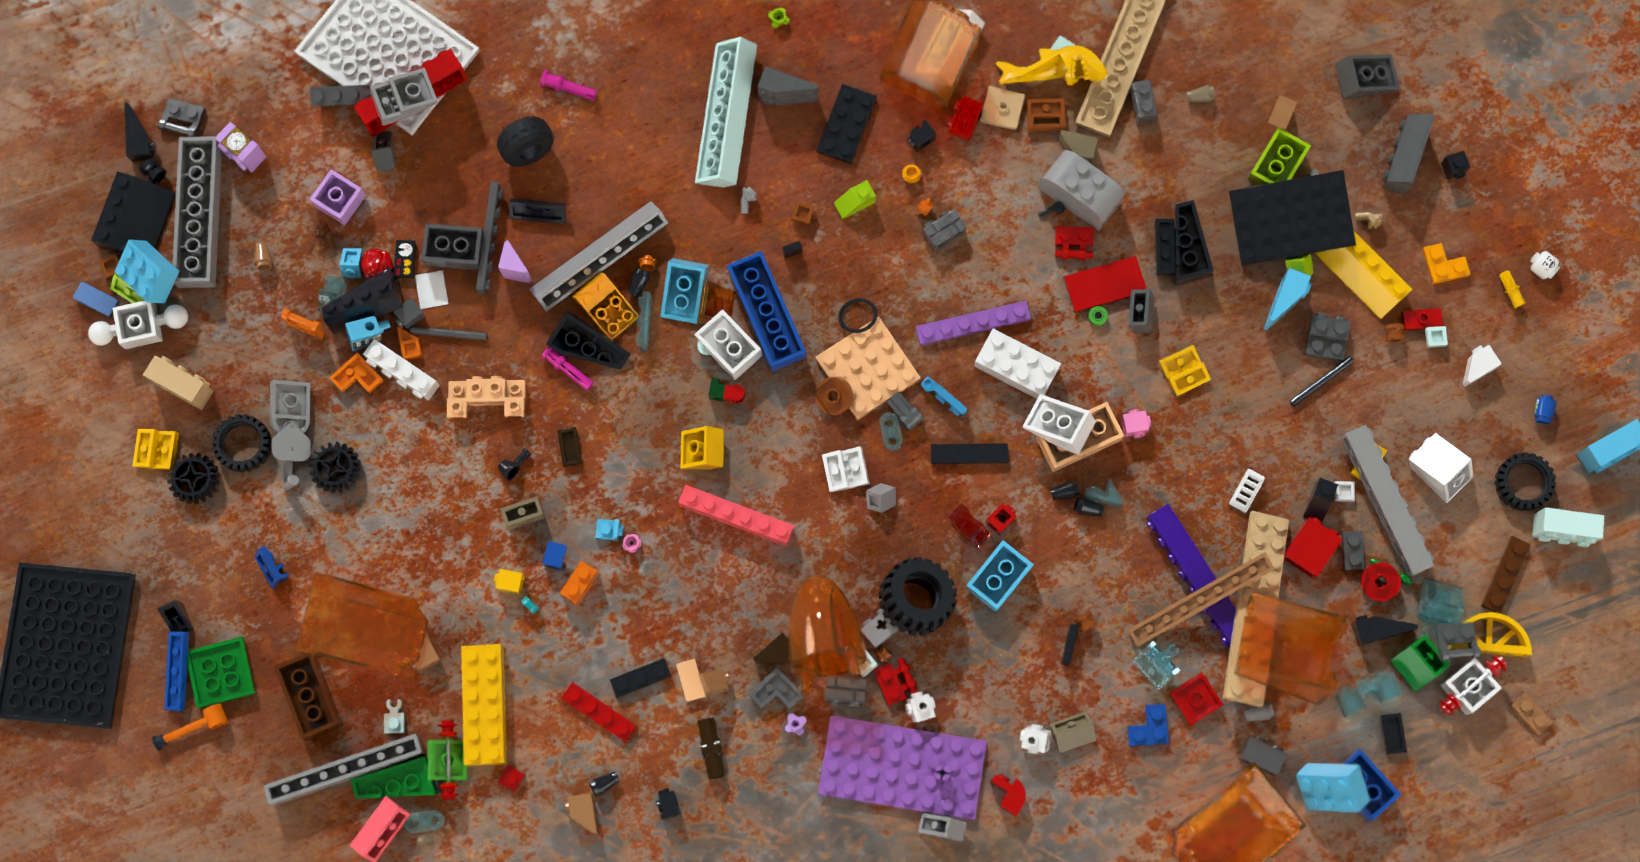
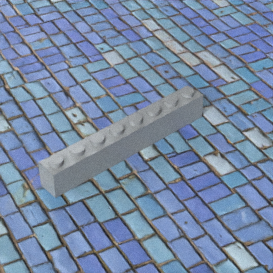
M650 201L529 290L541 307L548 311L660 230L668 222L660 209Z
M1363 425L1340 436L1408 577L1433 567V556L1427 551L1424 545L1425 540L1415 527L1416 521L1407 510V502L1404 498H1401L1398 492L1399 486L1390 475V467L1383 461L1382 451L1373 440L1372 430L1367 425Z
M413 734L264 785V790L269 805L276 806L425 755L426 753L420 735Z

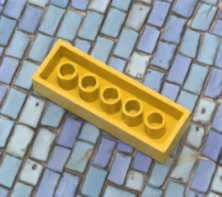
M501 644L461 646L464 765L486 766L507 764L504 646Z

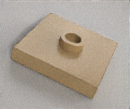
M989 86L980 122L1016 131L1025 94Z

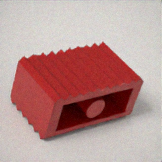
M963 96L961 101L958 100L954 108L956 114L954 117H950L947 127H949L948 134L969 142L983 111L984 104L966 96Z

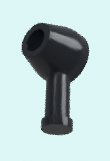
M524 448L514 461L502 460L498 465L499 472L507 481L512 480L519 472L520 465L527 457H530L531 453Z

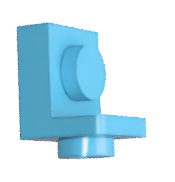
M343 248L340 260L342 277L361 278L362 248Z
M597 519L595 538L619 541V537L623 536L624 525L621 524L620 519Z

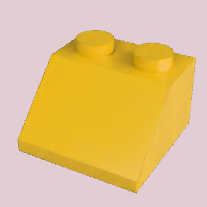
M704 426L681 431L680 469L711 470L723 467L724 429Z

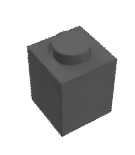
M412 298L403 303V307L393 311L396 315L394 320L401 328L405 326L407 330L426 317Z

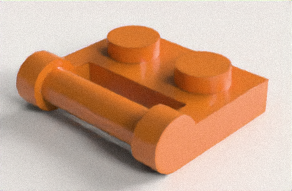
M287 308L283 310L281 319L288 326L318 339H323L325 332L321 329L320 322L303 318L292 313Z

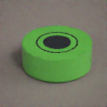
M1101 306L1093 307L1088 314L1089 322L1094 326L1103 325L1108 318L1106 309Z

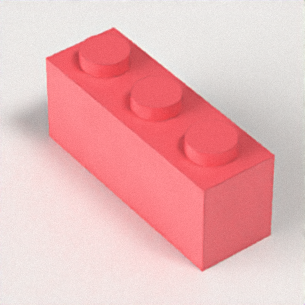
M385 796L350 846L362 857L371 862H376L411 814L398 803Z

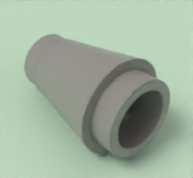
M1264 701L1262 707L1253 706L1244 711L1247 722L1270 720V717L1275 716L1270 701Z

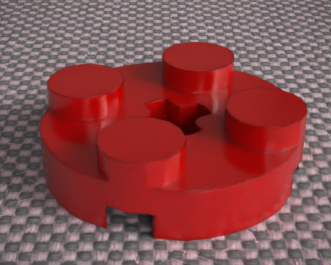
M1376 562L1369 565L1363 571L1361 586L1369 598L1375 601H1387L1399 592L1401 578L1398 571L1392 565L1385 562ZM1380 576H1383V579L1386 581V585L1383 584L1382 587H1378V583L1375 582Z

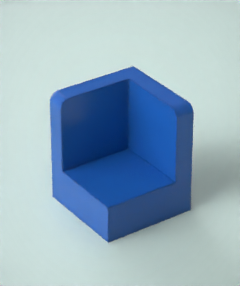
M548 541L542 564L546 567L563 571L565 566L563 560L567 546Z

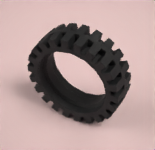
M237 414L235 417H227L228 420H223L221 422L222 425L217 426V432L213 433L212 449L215 457L222 465L232 471L250 472L253 471V468H259L260 464L266 462L265 458L269 457V451L272 449L270 432L261 421L253 416ZM241 425L250 426L258 432L260 437V447L257 453L251 459L245 461L230 459L224 449V439L228 432Z
M1528 452L1515 454L1505 460L1495 475L1496 492L1500 493L1499 498L1501 500L1504 499V503L1507 506L1511 505L1512 509H1518V511H1531L1544 505L1550 500L1556 487V482H1554L1556 475L1552 473L1554 471L1553 468L1548 466L1550 463L1543 461V457H1537L1536 454H1528ZM1518 464L1534 466L1541 473L1544 480L1541 494L1532 500H1522L1516 497L1510 491L1507 484V476L1511 468Z

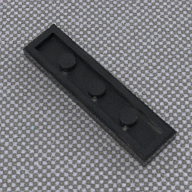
M1008 443L931 444V464L1008 463Z

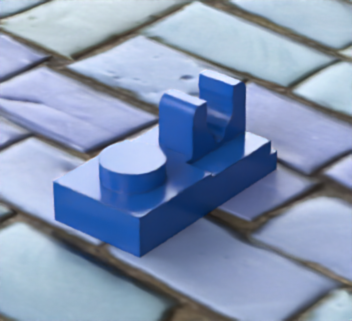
M267 547L259 548L254 557L271 588L274 589L279 582L288 578L289 573H279V570L284 568V564L275 566L274 556L268 551Z

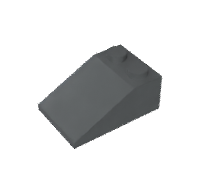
M1392 54L1349 55L1335 63L1343 99L1361 98L1400 90Z
M765 67L758 84L759 100L766 105L773 104L778 106L817 102L819 99L817 84L769 67Z

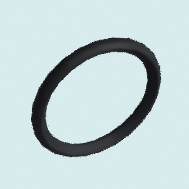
M864 298L852 299L841 307L838 314L839 324L844 330L851 333L867 331L877 320V308L870 300ZM855 302L867 303L874 311L871 323L861 329L848 328L842 320L845 308Z

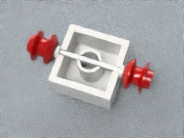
M1493 655L1492 662H1485V669L1476 658L1468 660L1440 684L1447 693V700H1440V709L1446 715L1450 714L1452 716L1455 715L1454 709L1462 710L1465 715L1472 714L1501 689L1500 685L1491 675L1500 677V670L1507 671L1506 661L1500 656L1496 657Z

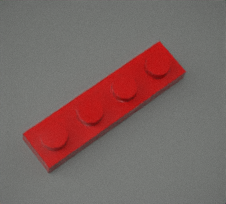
M573 682L561 697V699L625 743L637 727Z

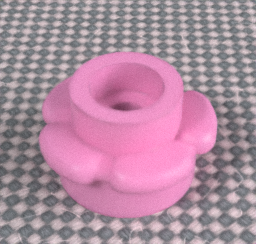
M636 534L626 535L623 538L622 546L624 550L634 553L641 547V540H639Z

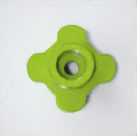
M784 8L775 9L768 14L774 28L789 23V18L786 17V10Z

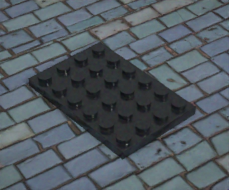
M1344 170L1229 191L1241 266L1356 246Z

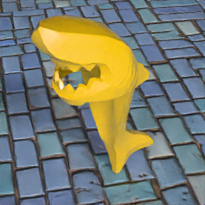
M1078 45L1066 46L1058 50L1039 49L1041 60L1028 67H1017L1006 62H996L995 64L1003 72L999 80L1001 85L1064 78L1067 85H1074L1079 78L1099 82L1105 79L1108 74L1105 66L1092 51Z

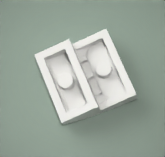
M861 446L822 455L830 492L870 484Z

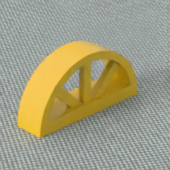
M1487 612L1475 615L1462 622L1470 623L1486 620L1485 643L1476 635L1477 645L1481 653L1518 657L1532 655L1531 643L1525 630L1515 620L1506 615ZM1493 621L1499 622L1510 629L1495 644H1492ZM1514 635L1520 646L1503 645ZM1468 644L1448 645V650L1469 649Z

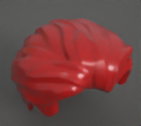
M372 248L364 253L361 260V269L368 280L389 267L393 271V262L388 252Z

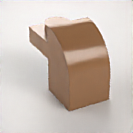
M1279 95L1268 123L1286 130L1297 101Z

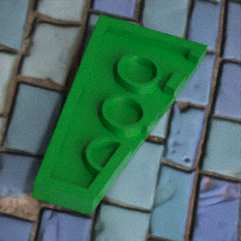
M427 756L351 779L356 799L438 794L434 781H428Z

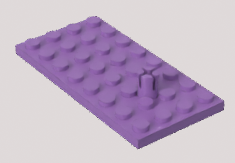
M831 716L818 794L975 820L987 741Z

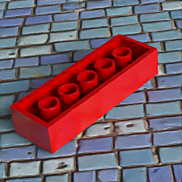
M451 48L440 52L437 57L423 62L419 68L415 69L425 68L436 98L468 80L462 65ZM371 96L367 99H361L353 106L372 137L397 123L394 122L382 126Z

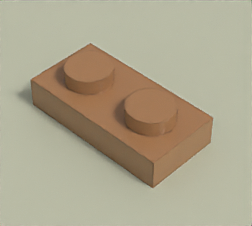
M1526 692L1510 705L1537 736L1553 723Z

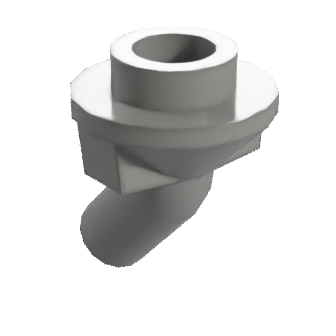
M745 187L742 188V214L749 213L748 201H757L755 197L757 193L750 187L747 189Z

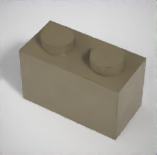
M537 496L500 509L505 526L509 531L546 518Z

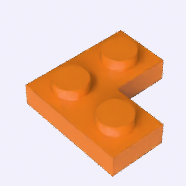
M358 352L329 377L342 393L356 381L371 393L384 381Z

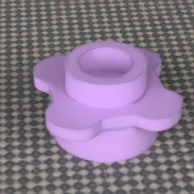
M789 714L785 731L802 735L804 733L803 726L807 722L806 718Z

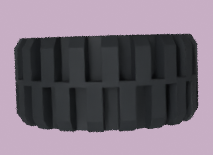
M914 557L913 560L912 558L904 559L903 562L897 563L891 569L880 585L881 590L878 594V598L882 599L879 602L880 609H884L883 615L885 619L889 618L891 620L890 624L893 627L895 625L899 627V631L903 633L908 631L909 635L913 636L917 633L920 636L926 635L928 632L933 633L952 615L953 608L956 606L957 600L955 597L957 596V589L953 588L955 585L953 579H949L948 571H943L940 568V564L931 563V559L926 558L922 560L921 557ZM915 583L925 588L931 597L932 609L921 610L912 606L904 596L903 584Z

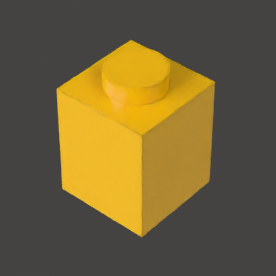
M499 569V574L496 573L494 577L495 588L498 591L521 595L525 576L523 573Z

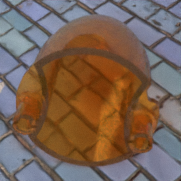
M818 574L808 577L799 587L792 604L789 619L788 654L790 671L800 677L801 691L805 694L814 692L812 676L827 677V675L834 676L848 672V675H857L861 673L859 667L866 662L862 634L848 599L833 580Z

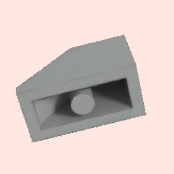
M922 813L918 833L962 842L967 822Z

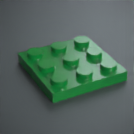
M244 637L188 651L187 664L197 709L256 694Z

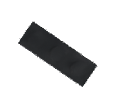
M510 199L509 219L565 224L567 204Z
M1155 219L1156 275H1175L1174 219Z
M663 658L612 678L610 682L616 698H620L672 676L666 660Z

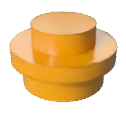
M908 165L903 169L902 177L908 183H916L921 177V171L916 165Z

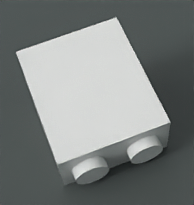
M1436 433L1431 438L1428 437L1423 442V445L1418 450L1413 451L1409 457L1410 468L1446 503L1473 478L1471 458Z

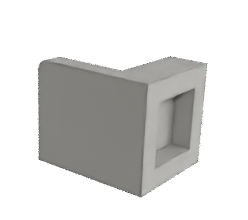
M880 483L866 490L867 509L882 513L896 505V487Z

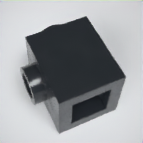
M1464 151L1448 155L1441 162L1447 180L1453 178L1460 179L1466 176V173L1471 168Z

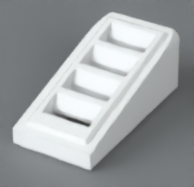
M1247 469L1229 505L1246 513L1265 477L1251 469ZM1249 477V478H1251V479L1257 481L1258 483L1256 484V483H1254V482L1248 480L1247 478ZM1247 484L1248 486L1254 488V490L1252 491L1244 487L1243 485ZM1240 491L1250 495V497L1248 498L1240 494ZM1238 497L1247 502L1246 505L1236 501V498Z

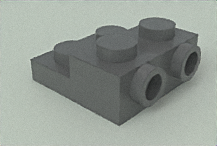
M1324 313L1312 315L1309 320L1305 355L1342 362L1345 356L1346 342L1349 337L1350 321H1346V318L1342 316H1335L1334 319L1327 318V314Z

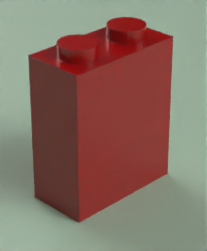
M1309 517L1283 555L1284 560L1314 580L1318 577L1342 541V538L1339 537L1340 534L1337 531L1324 527L1319 519Z

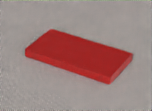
M1136 256L1063 277L1074 313L1130 298L1131 290L1147 289Z

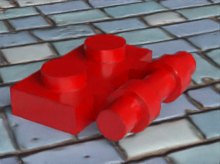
M1056 226L1055 246H1062V250H1055V257H1062V259L1066 260L1068 258H1079V260L1093 259V251H1086V247H1093L1094 227ZM1069 247H1079V251L1069 250Z
M904 657L897 659L899 667L896 669L893 668L890 662L873 670L888 707L907 699L904 693L906 690H910L911 694L919 692L916 687L918 684L916 680H913L909 671L911 668L908 663L906 664ZM901 673L906 681L904 685L900 684L897 677Z

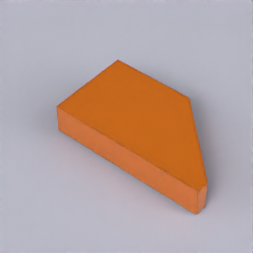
M396 327L403 359L410 361L423 358L419 338L403 330L401 327Z

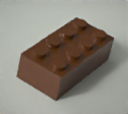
M309 651L274 666L302 740L309 741L344 726L316 653Z

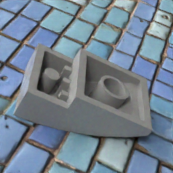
M425 68L388 78L387 82L370 86V94L382 126L410 117L438 103Z

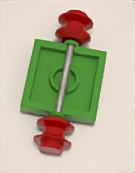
M442 720V724H438L442 728V732L438 733V735L443 740L427 741L428 781L447 782L439 786V788L443 789V793L439 795V797H443V801L455 800V796H459L455 793V788L459 786L451 782L467 780V766L464 765L463 740H452L458 734L454 731V727L458 725L454 723V720Z

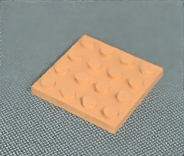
M879 316L875 324L867 331L852 333L815 357L827 377H842L850 384L855 399L849 409L856 420L884 404L895 393H901L921 380V377ZM871 322L867 323L866 325H864V326L861 327V328L866 327V326L869 325Z

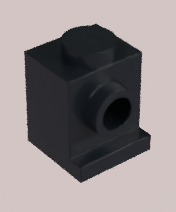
M925 119L922 121L921 127L917 126L911 130L906 141L912 149L915 148L919 152L936 140V132Z
M669 788L658 791L659 800L656 803L659 812L663 811L664 815L660 816L661 820L681 815L675 791H670Z

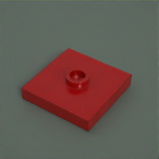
M1203 672L1169 692V695L1189 726L1224 706Z

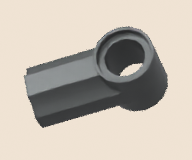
M900 392L895 393L886 401L907 431H910L924 420L921 413L914 406L912 407Z

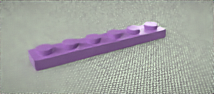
M1022 301L916 326L919 344L922 346L1030 321L1031 317L1027 302Z

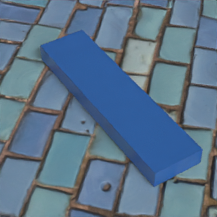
M169 631L164 710L185 711L189 632Z

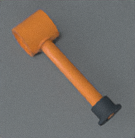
M215 704L202 711L204 718L166 735L152 736L155 748L159 751L168 742L205 725H208L209 729L212 730L227 724L228 719L222 704Z

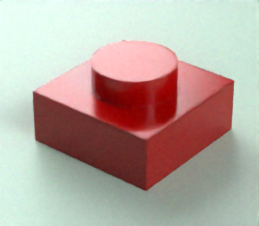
M507 765L498 783L516 792L525 774Z

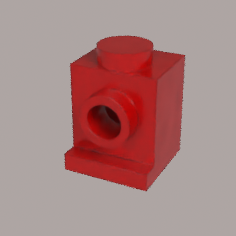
M1002 503L986 519L985 523L1000 536L1016 519V511L1010 505L1006 506ZM1004 516L1006 520L1000 522L998 518Z

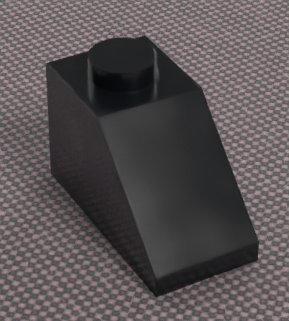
M1319 478L1314 484L1303 517L1307 519L1309 517L1312 519L1317 518L1322 522L1333 501L1338 484Z

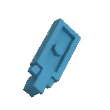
M929 376L921 383V386L927 393L933 392L936 394L935 398L940 403L944 404L946 402L950 406L949 410L954 415L958 416L960 414L964 417L968 413L967 408Z

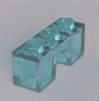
M1386 671L1376 674V679L1372 681L1366 678L1357 682V687L1351 688L1349 685L1339 689L1340 694L1335 695L1344 717L1367 709L1364 702V695L1367 691L1374 692L1381 703L1403 694L1394 672L1387 674Z

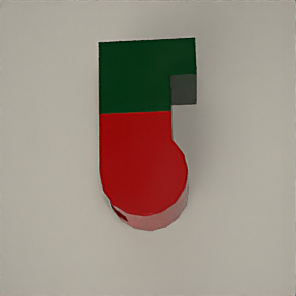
M712 377L708 396L710 400L739 404L745 399V390L739 384L731 386L720 384L719 378Z

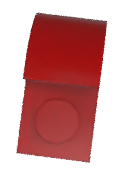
M995 774L990 783L1006 792L999 807L1016 817L1026 800L1025 788L1017 778L1010 784L1009 778L1002 774H999V776Z

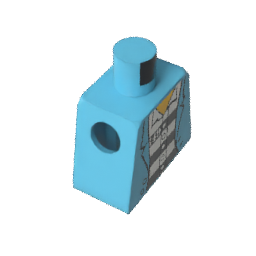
M375 316L345 323L347 337L353 352L369 346L374 339L378 342L382 341L381 333L391 330L388 319L377 323Z

